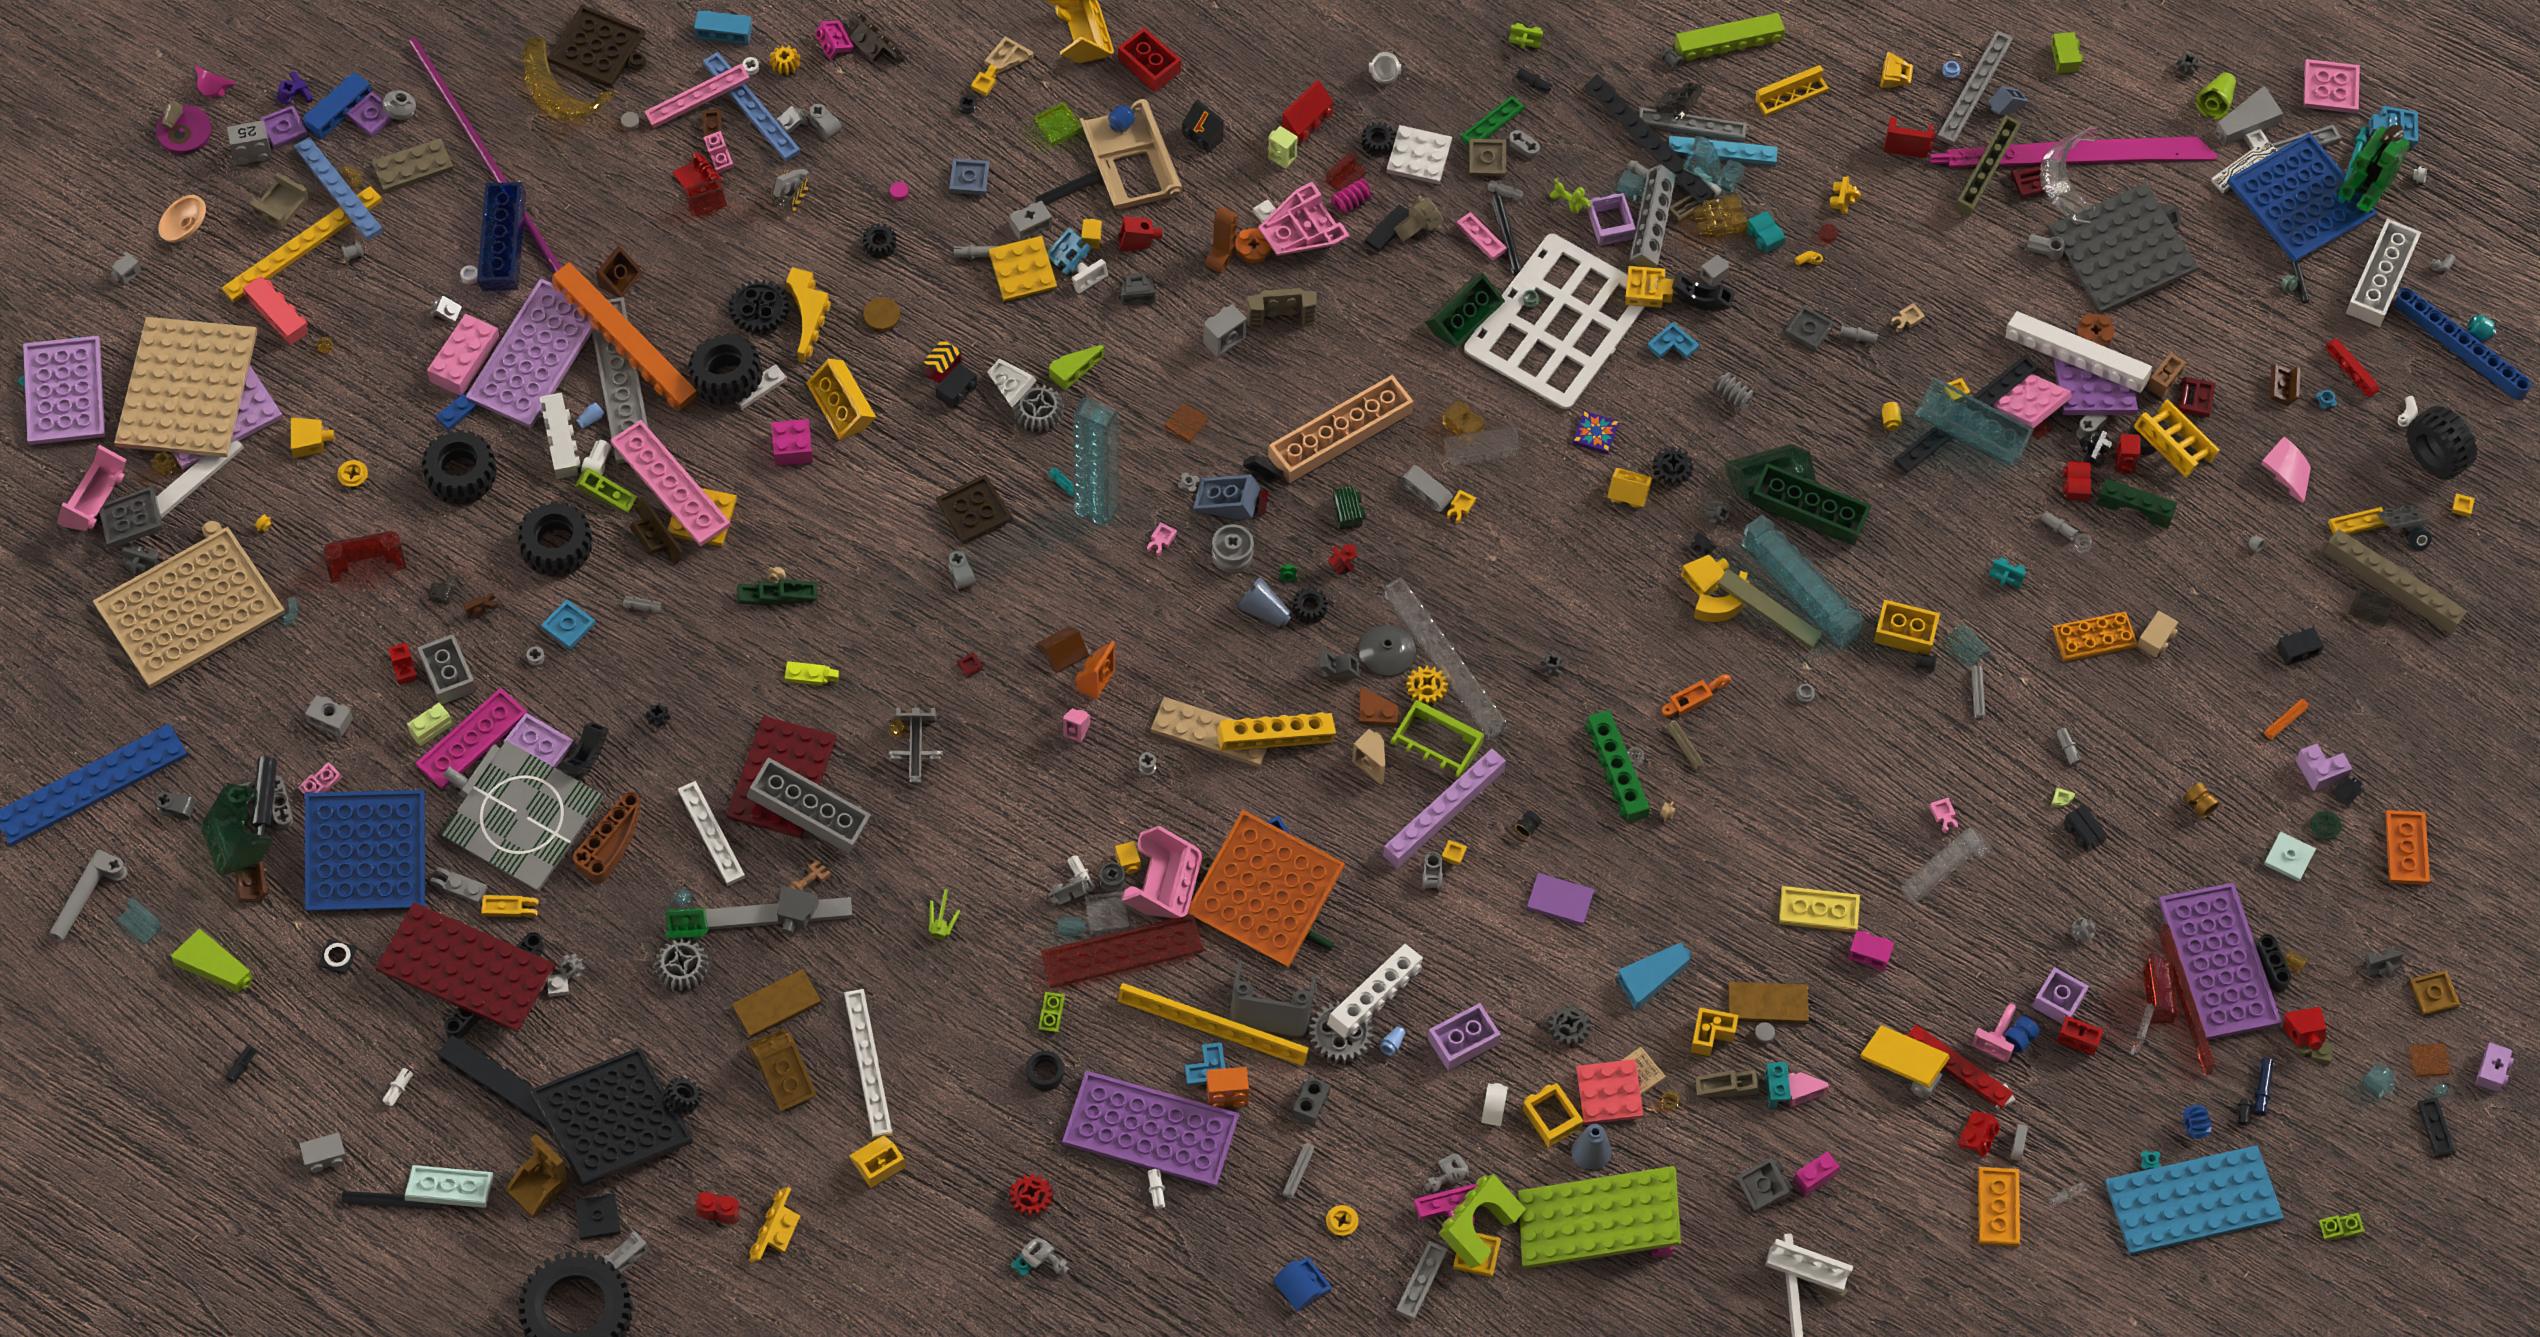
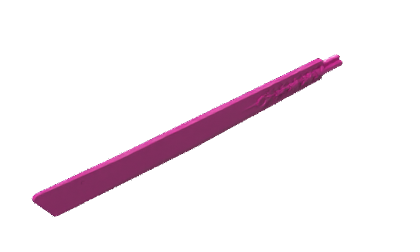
M2199 137L2074 140L2010 145L1999 166L2040 165L2042 163L2053 165L2145 161H2214L2217 159V155ZM1987 147L1947 150V153L1930 154L1929 162L1931 164L1948 163L1950 168L1976 167Z

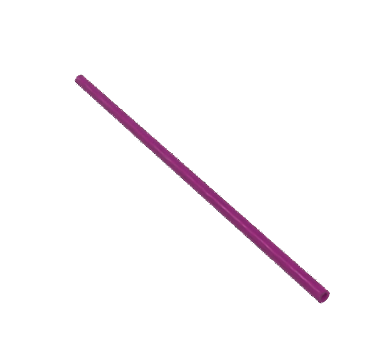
M412 38L409 41V45L549 266L556 273L562 268L420 43L416 38Z

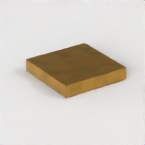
M2446 970L2412 978L2408 981L2422 1017L2456 1009L2461 1005Z

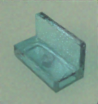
M1966 625L1956 626L1945 639L1970 666H1974L1983 654L1991 652Z
M131 897L126 902L128 910L118 918V922L142 943L147 944L163 928L160 920Z

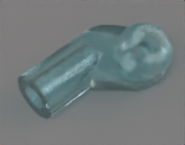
M289 597L287 600L289 614H284L283 619L285 624H294L298 614V603L295 597Z

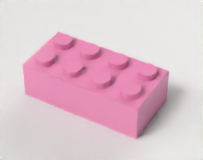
M465 314L427 369L429 381L461 396L465 393L500 341L498 328Z

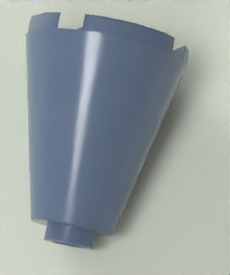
M1259 577L1253 584L1254 586L1242 598L1237 608L1277 627L1281 625L1285 627L1291 619L1289 616L1291 612L1268 584Z
M1589 1125L1572 1144V1157L1575 1163L1583 1169L1598 1170L1603 1168L1610 1160L1612 1154L1611 1145L1601 1125Z

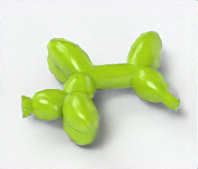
M1558 179L1554 180L1555 189L1550 193L1551 199L1556 200L1563 197L1569 201V207L1573 214H1578L1582 206L1588 207V209L1592 206L1588 198L1584 197L1585 190L1582 187H1578L1573 192V195L1564 190L1563 184Z

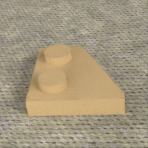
M1005 36L985 59V65L988 67L993 65L997 67L996 71L1001 73L1032 59L1034 52Z

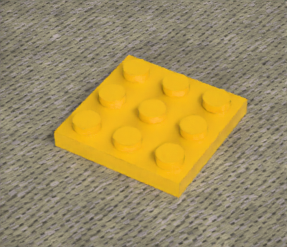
M1042 236L989 249L988 252L1004 302L1057 289Z
M701 488L730 521L737 501V495ZM672 515L668 526V531H670L671 535L675 538L695 541ZM728 528L705 544L723 547Z

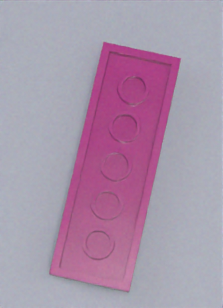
M499 688L415 763L416 767L444 790L452 783L443 776L449 766L462 774L513 729L527 711L504 690Z

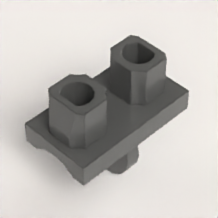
M132 545L130 548L124 547L122 550V565L131 567V573L137 574L139 570L148 571L157 566L158 552L155 550H149L147 553L141 552V548L137 545Z
M2389 947L2379 957L2374 952L2367 954L2368 976L2386 974L2389 979L2395 976L2394 971L2402 968L2401 959L2403 953L2401 950L2395 951L2392 947Z

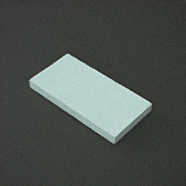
M412 1165L405 1192V1201L486 1208L493 1180V1172Z

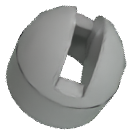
M2253 536L2249 540V547L2255 552L2261 551L2265 545V539L2259 536Z

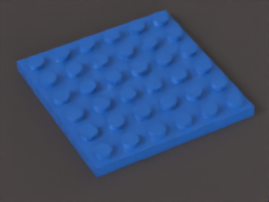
M2310 133L2227 180V184L2294 263L2374 218L2378 213L2374 208L2369 213L2356 208L2363 196L2359 190L2350 201L2345 200L2344 203L2338 201L2339 195L2337 194L2346 175Z
M425 790L305 793L306 911L410 908L413 902L425 907Z

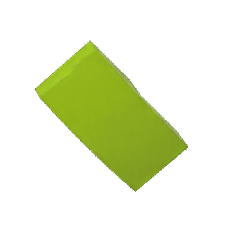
M1045 992L1038 1030L1059 1031L1065 1000L1064 994Z
M2359 1212L2343 1217L2336 1215L2319 1220L2324 1240L2346 1238L2365 1233Z

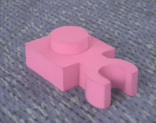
M1160 522L1151 536L1152 542L1148 544L1147 552L1156 548L1158 549L1156 556H1160L1162 546L1169 547L1177 535V530Z
M1949 798L1930 803L1929 807L1936 822H1943V832L1945 834L1948 833L1947 825H1951L1954 830H1957L1958 823L1955 819H1952L1956 813Z

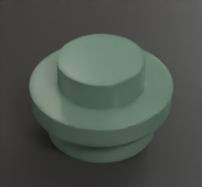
M2294 275L2285 276L2281 282V287L2286 293L2293 291L2298 285L2297 277Z
M1534 290L1524 292V306L1533 308L1539 304L1540 298L1537 292ZM1527 294H1531L1528 299L1525 298Z

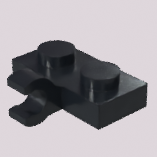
M1254 455L1243 461V467L1250 471L1246 475L1251 474L1254 479L1259 476L1271 483L1283 478L1284 471L1264 460L1259 455Z

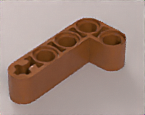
M1221 206L1218 208L1214 218L1213 247L1206 258L1205 267L1219 273L1225 271L1236 249L1238 213Z

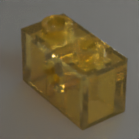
M1459 400L1442 414V423L1467 445H1470L1484 432L1485 422L1483 418L1473 413L1467 404Z

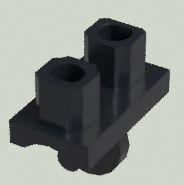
M2102 430L2099 436L2093 437L2088 435V437L2081 438L2079 443L2083 447L2082 451L2086 453L2083 462H2089L2098 467L2104 463L2106 456L2099 453V451L2101 450L2106 453L2112 445V442L2105 438L2107 435L2105 431Z

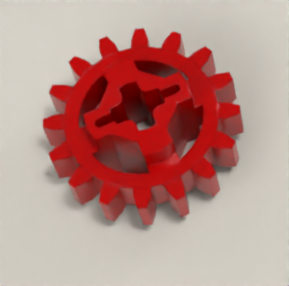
M1031 1173L1030 1178H1027L1026 1174H1023V1180L1016 1178V1184L1011 1185L1013 1191H1009V1197H1011L1010 1204L1015 1205V1211L1020 1209L1022 1216L1028 1213V1216L1031 1218L1032 1213H1035L1038 1217L1039 1211L1042 1210L1046 1213V1206L1051 1207L1050 1200L1053 1199V1193H1051L1052 1186H1048L1047 1179L1042 1181V1175L1034 1178V1173Z

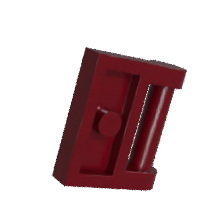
M2042 163L2037 167L2010 171L2011 179L2014 181L2021 199L2056 190V185L2046 163ZM2041 173V175L2021 179V177Z
M2183 377L2181 379L2180 403L2177 405V409L2182 414L2189 413L2210 417L2215 383ZM2195 387L2193 403L2189 405L2187 404L2189 388Z

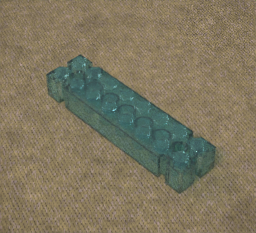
M1762 514L1745 526V536L1741 545L1750 555L1753 554L1757 558L1756 561L1826 634L1828 633L1832 637L1831 640L1842 650L1859 637V629L1863 622L1861 614L1849 608L1848 600L1841 597L1837 593L1836 588L1824 579L1823 574L1820 571H1816L1811 562L1799 553L1798 548L1787 540L1784 533L1778 530L1775 531L1773 529V522Z

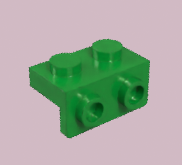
M705 908L675 909L665 912L668 928L665 938H672V940L677 941L684 937H691L692 940L701 939L708 932Z

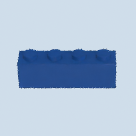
M355 72L347 76L337 88L332 89L327 97L321 99L317 106L305 114L303 117L305 128L318 138L323 139L346 118V113L372 92L370 83Z

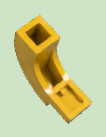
M1740 571L1739 576L1749 583L1750 581L1746 580L1748 573ZM1701 594L1694 619L1705 622L1726 621L1738 615L1745 607V604L1730 594L1720 598Z

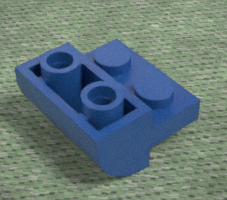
M1309 1257L1298 1262L1296 1260L1291 1262L1273 1280L1297 1312L1308 1307L1315 1299L1329 1293L1332 1289V1286Z

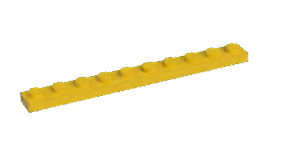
M371 186L356 195L368 211L382 202L381 196ZM341 207L337 208L221 287L222 291L235 303L245 296L243 287L259 276H262L267 281L352 223V221Z
M1122 983L1119 989L1118 1002L1301 1066L1305 1065L1308 1047L1134 986Z

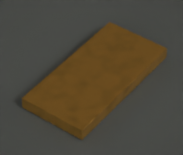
M801 969L732 1003V1007L747 1034L752 1038L821 1004V1000L806 973Z
M1728 983L1729 1013L1739 1015L1738 1021L1808 1023L1807 984Z

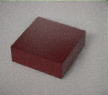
M974 653L957 661V665L966 679L983 670V666Z

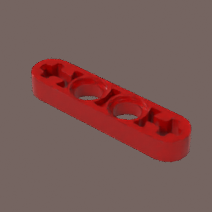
M2333 339L2326 344L2328 353L2365 395L2372 397L2379 392L2377 382L2338 339Z

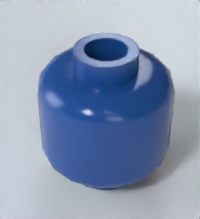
M1127 105L1116 106L1108 116L1110 128L1115 132H1126L1135 121L1134 111Z

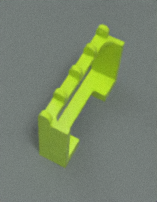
M1416 700L1390 743L1397 746L1401 742L1407 745L1406 752L1410 753L1413 748L1425 754L1422 760L1427 761L1431 757L1441 762L1440 769L1444 770L1448 766L1456 770L1455 776L1460 778L1481 747L1484 734ZM1415 716L1428 723L1430 720H1433L1463 735L1462 740L1473 745L1461 765L1403 736Z

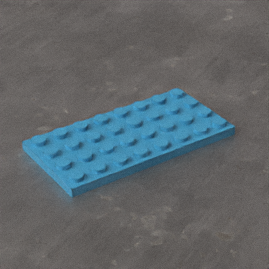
M2258 1145L2106 1179L2104 1182L2129 1255L2271 1224L2284 1219Z

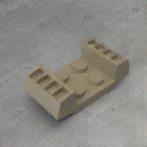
M1301 288L1265 290L1258 295L1248 296L1246 318L1250 329H1263L1265 316L1275 317L1278 315L1292 316L1300 314L1302 326L1315 324L1317 291H1303Z

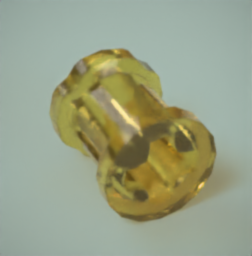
M2290 949L2285 961L2287 965L2301 973L2308 957L2305 956L2303 958Z

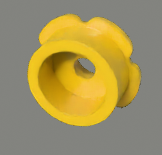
M265 514L262 515L254 525L258 528L257 531H267L272 525L270 522L271 517H267Z

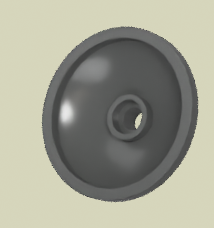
M1381 625L1370 629L1364 634L1359 643L1358 652L1361 663L1368 671L1381 677H1394L1403 674L1412 666L1416 656V647L1412 637L1405 630L1393 625Z

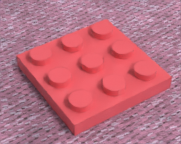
M1636 1059L1576 1066L1584 1125L1644 1118Z

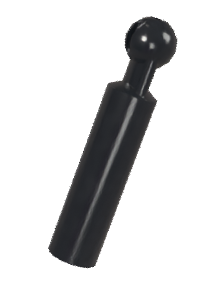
M259 757L257 760L251 825L256 828L255 836L249 842L250 849L256 854L264 853L269 847V841L265 837V829L271 827L277 759L271 757Z

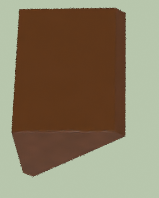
M620 246L616 247L596 271L598 286L618 298L623 297L643 273Z
M1071 626L1037 642V646L1055 673L1089 657L1080 632Z

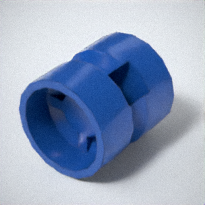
M2020 1016L2013 1024L2014 1027L2009 1028L2003 1035L2007 1042L2015 1045L2013 1051L2016 1053H2023L2030 1042L2040 1033L2038 1026L2026 1016Z

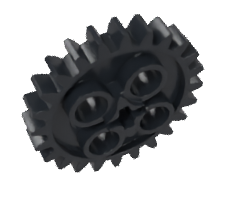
M756 279L755 284H752L749 280L748 286L742 283V289L736 288V294H731L732 299L729 300L730 317L734 320V324L739 323V329L745 327V332L752 329L753 334L757 330H759L760 334H763V330L766 329L770 333V328L772 327L777 330L776 324L782 326V320H786V314H789V301L787 295H784V289L779 290L778 284L773 287L772 281L766 284L765 279H763L762 283H759ZM760 294H762L761 304L759 306V297ZM759 308V316H758V319L755 320L756 317H757V310H756V309Z

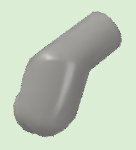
M2448 254L2444 261L2433 259L2431 261V268L2435 272L2448 271L2456 257L2453 254Z

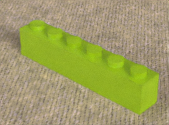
M1779 13L1678 33L1676 34L1675 47L1678 55L1684 57V61H1690L1695 58L1709 57L1733 50H1743L1747 47L1761 46L1771 42L1777 43L1783 40L1785 28Z

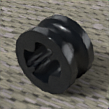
M970 95L961 97L959 101L960 110L966 114L974 112L976 109L974 97Z

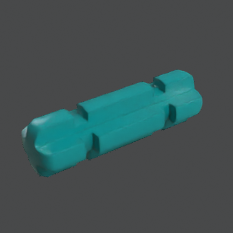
M1053 467L1048 472L1049 477L1056 480L1055 482L1064 491H1068L1071 497L1078 495L1079 488L1072 485V482L1063 473L1060 474L1057 468Z

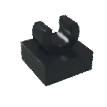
M1699 532L1693 537L1697 542L1691 546L1693 550L1701 546V551L1698 553L1700 556H1704L1707 550L1712 552L1717 547L1704 534Z

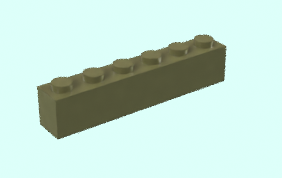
M2005 115L1958 198L1954 210L1970 218L2022 122Z

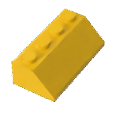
M827 359L806 382L839 440L865 430L875 420L874 412L843 360Z

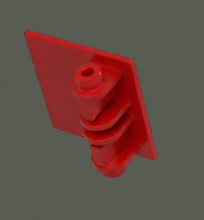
M698 152L692 155L693 161L673 171L675 177L692 198L723 181L706 157Z

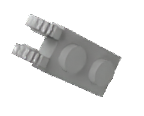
M799 169L777 177L773 195L780 197L800 188L804 182L800 178L808 177L809 172L805 169Z
M440 867L436 868L435 873L446 878V883L433 877L429 881L431 885L442 889L446 893L476 904H480L488 889L486 884L454 872L450 873L448 870Z

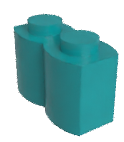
M1767 211L1747 220L1746 231L1748 235L1756 240L1757 247L1760 250L1762 249L1764 253H1768L1785 244L1786 237L1783 231L1776 225L1774 219Z

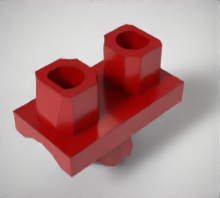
M1346 544L1340 552L1335 545L1331 549L1334 554L1327 560L1331 567L1339 575L1346 568L1349 571L1353 570L1354 566L1350 561L1357 556L1355 546Z

